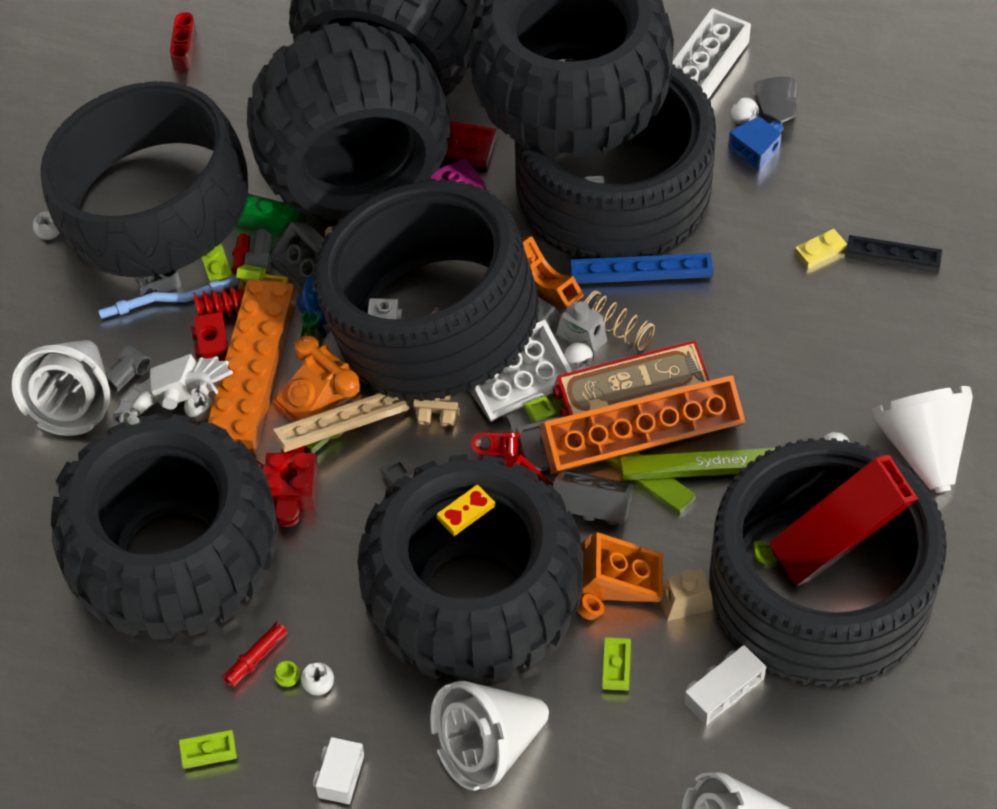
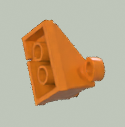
M311 335L303 336L296 341L294 346L297 359L304 363L272 401L273 406L293 423L346 404L360 393L359 377L354 371L350 370L348 363H343L326 344L319 347L316 337Z
M598 532L589 535L581 542V549L583 551V589L577 611L583 618L595 620L604 612L602 600L658 603L663 599V553L645 547L639 548L638 545Z

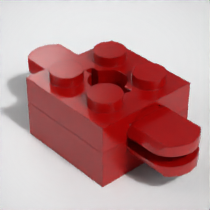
M305 446L287 452L281 449V453L266 452L264 473L272 492L277 523L282 527H292L299 520V511H315L318 481L316 453H305Z

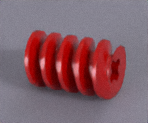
M241 286L238 293H236L234 287H230L229 294L226 293L224 288H221L220 295H217L215 290L212 289L210 297H208L205 290L202 291L201 298H198L196 292H194L198 316L222 312L224 318L225 311H227L229 317H233L234 310L239 313L243 299Z

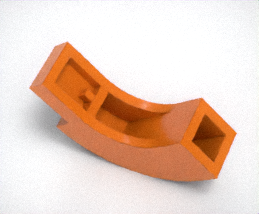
M526 236L522 239L539 297L554 307L567 309L572 302H577L584 296L574 276L561 275L547 263L532 236Z

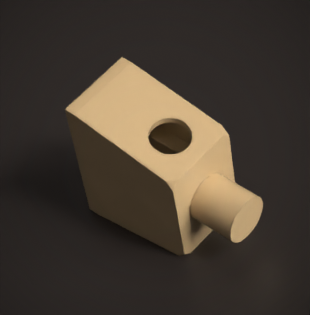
M687 569L682 574L667 578L663 587V599L660 601L667 621L714 610L712 594L703 570L694 571Z

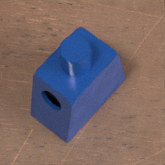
M756 117L729 132L728 147L760 170L779 150L781 143L780 132L783 131V125L776 120L769 124L762 118Z

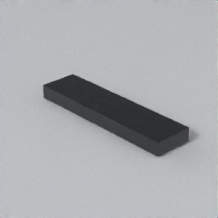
M849 235L845 258L939 273L942 249Z

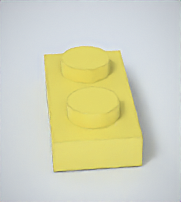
M832 229L795 247V254L807 268H810L845 251L847 243L835 229Z

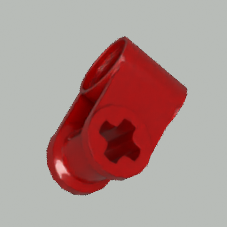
M510 431L479 432L473 436L471 446L476 453L482 455H494L503 458L518 455V438L521 437V433ZM483 436L489 439L490 445L488 449L483 448L481 445Z

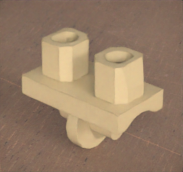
M445 396V399L435 398L434 401L414 399L413 406L416 412L417 423L419 425H431L432 414H441L440 426L453 427L456 416L460 414L458 403L445 402L450 401V396Z

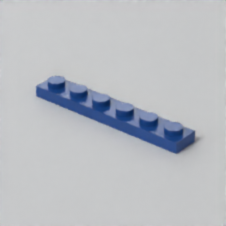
M711 253L571 260V276H574L577 284L713 277Z

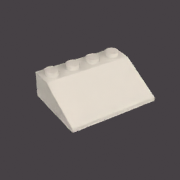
M546 320L536 323L533 335L529 337V343L524 345L523 352L518 354L516 360L511 361L509 367H505L501 374L497 373L492 380L485 381V384H480L473 390L469 389V392L490 422L523 408L524 403L544 395L546 397L552 395V386L555 383L556 377L572 372Z

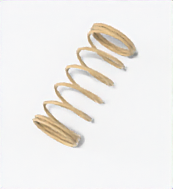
M593 291L584 302L588 304L592 297L597 294L596 301L591 310L596 312L599 304L604 299L602 306L597 311L599 313L604 307L607 297L603 296L601 298L600 292ZM617 302L612 303L604 317V326L605 322L615 312ZM615 304V307H614L613 311H612L611 314L607 317V315H608L610 309H611L612 306ZM625 308L618 315L614 328L610 330L605 328V331L610 332L613 330L616 338L624 336L626 344L634 343L635 350L641 351L651 341L655 332V326L645 321L640 326L635 340L627 342L626 334L636 324L638 315L636 314L630 319L625 333L617 336L615 333L616 328L627 315V308ZM625 311L624 316L622 317V319H621L620 322L618 323V320H619L620 316H621L622 313ZM635 318L634 323H633L632 326L629 328V326H630L632 320ZM649 327H651L647 339L640 347H638L643 334Z

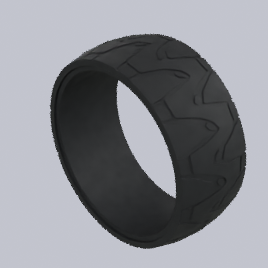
M152 81L135 83L106 92L98 96V98L90 100L73 112L58 127L49 140L42 157L40 168L42 190L54 225L66 243L85 262L102 272L122 277H148L168 273L199 260L202 256L207 255L221 244L232 232L236 224H238L248 198L247 163L240 140L229 119L206 94L191 86L175 82ZM171 143L193 144L213 151L210 161L200 176L183 192L161 205L142 212L119 216L97 215L80 210L81 202L93 182L111 165L134 152L156 145Z

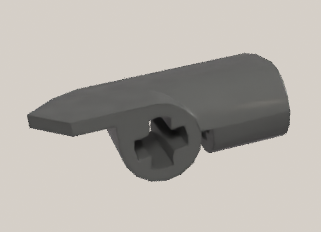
M773 77L754 83L764 115L779 123L795 118L797 90L795 79L791 77Z

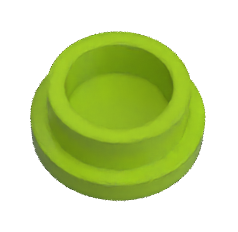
M291 661L279 663L274 670L275 681L283 687L295 685L301 676L299 667Z

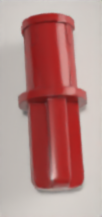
M240 233L237 237L236 246L232 251L233 262L231 271L234 275H237V268L245 264L246 252H249L251 237L245 233Z

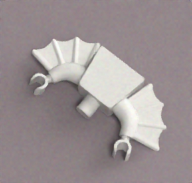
M191 354L150 369V378L144 383L135 386L127 397L121 399L120 406L112 413V416H120L119 421L121 423L124 422L126 426L139 423L137 416H140L153 404L159 402L162 407L174 409L179 402L192 398L196 388H199L202 395L208 400L207 395L209 392L214 391L216 394L218 393L213 383L231 375L233 371L228 369V361H219L216 356L210 359L201 357L197 363Z

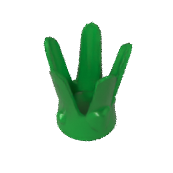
M307 311L302 314L301 321L303 325L300 338L305 335L306 329L308 335L315 337L316 328L320 335L325 338V333L319 322L320 316L316 311H314L316 315L315 320L311 318V313Z

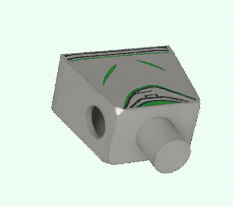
M572 302L560 318L556 337L570 345L578 342L586 344L591 348L594 357L607 341L603 317L601 314L589 309V305L586 302Z

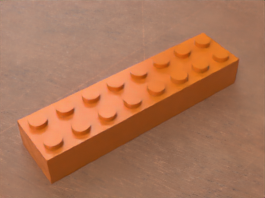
M248 279L225 361L229 362L228 369L232 370L233 373L219 380L218 393L215 394L208 423H213L226 429L235 443L240 440L250 450L252 455L256 457L294 316L297 297L294 284Z
M733 375L546 421L539 425L551 474L738 427L745 424L746 421Z

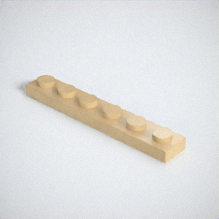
M379 393L273 429V437L281 449L287 452L414 408V401H409L407 398L404 400H400L398 397L391 398L388 394L382 395Z

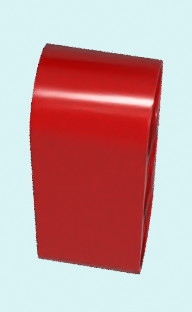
M181 12L175 16L169 51L173 69L179 73H184L191 69L197 32L194 17L189 12Z

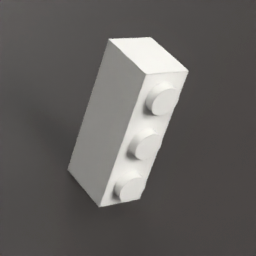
M745 645L737 651L734 649L726 655L721 664L711 666L701 680L698 682L695 680L687 686L684 704L705 725H708L764 679L766 666Z

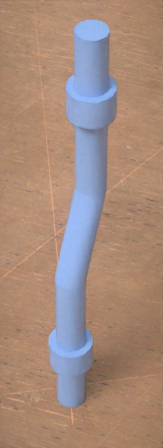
M236 276L222 281L217 279L209 282L210 285L185 293L152 292L125 301V299L117 301L116 305L98 311L101 319L116 314L123 315L129 313L131 309L152 302H188L194 300V292H196L198 298L201 297L204 290L207 295L211 294L212 289L217 294H220L221 288L227 289L239 285V280Z

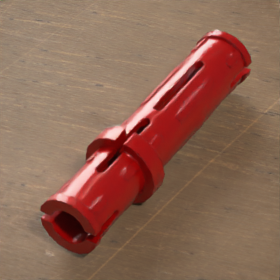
M275 622L244 655L240 654L237 657V662L221 676L223 681L231 688H234L244 676L252 673L258 662L288 634L285 627Z

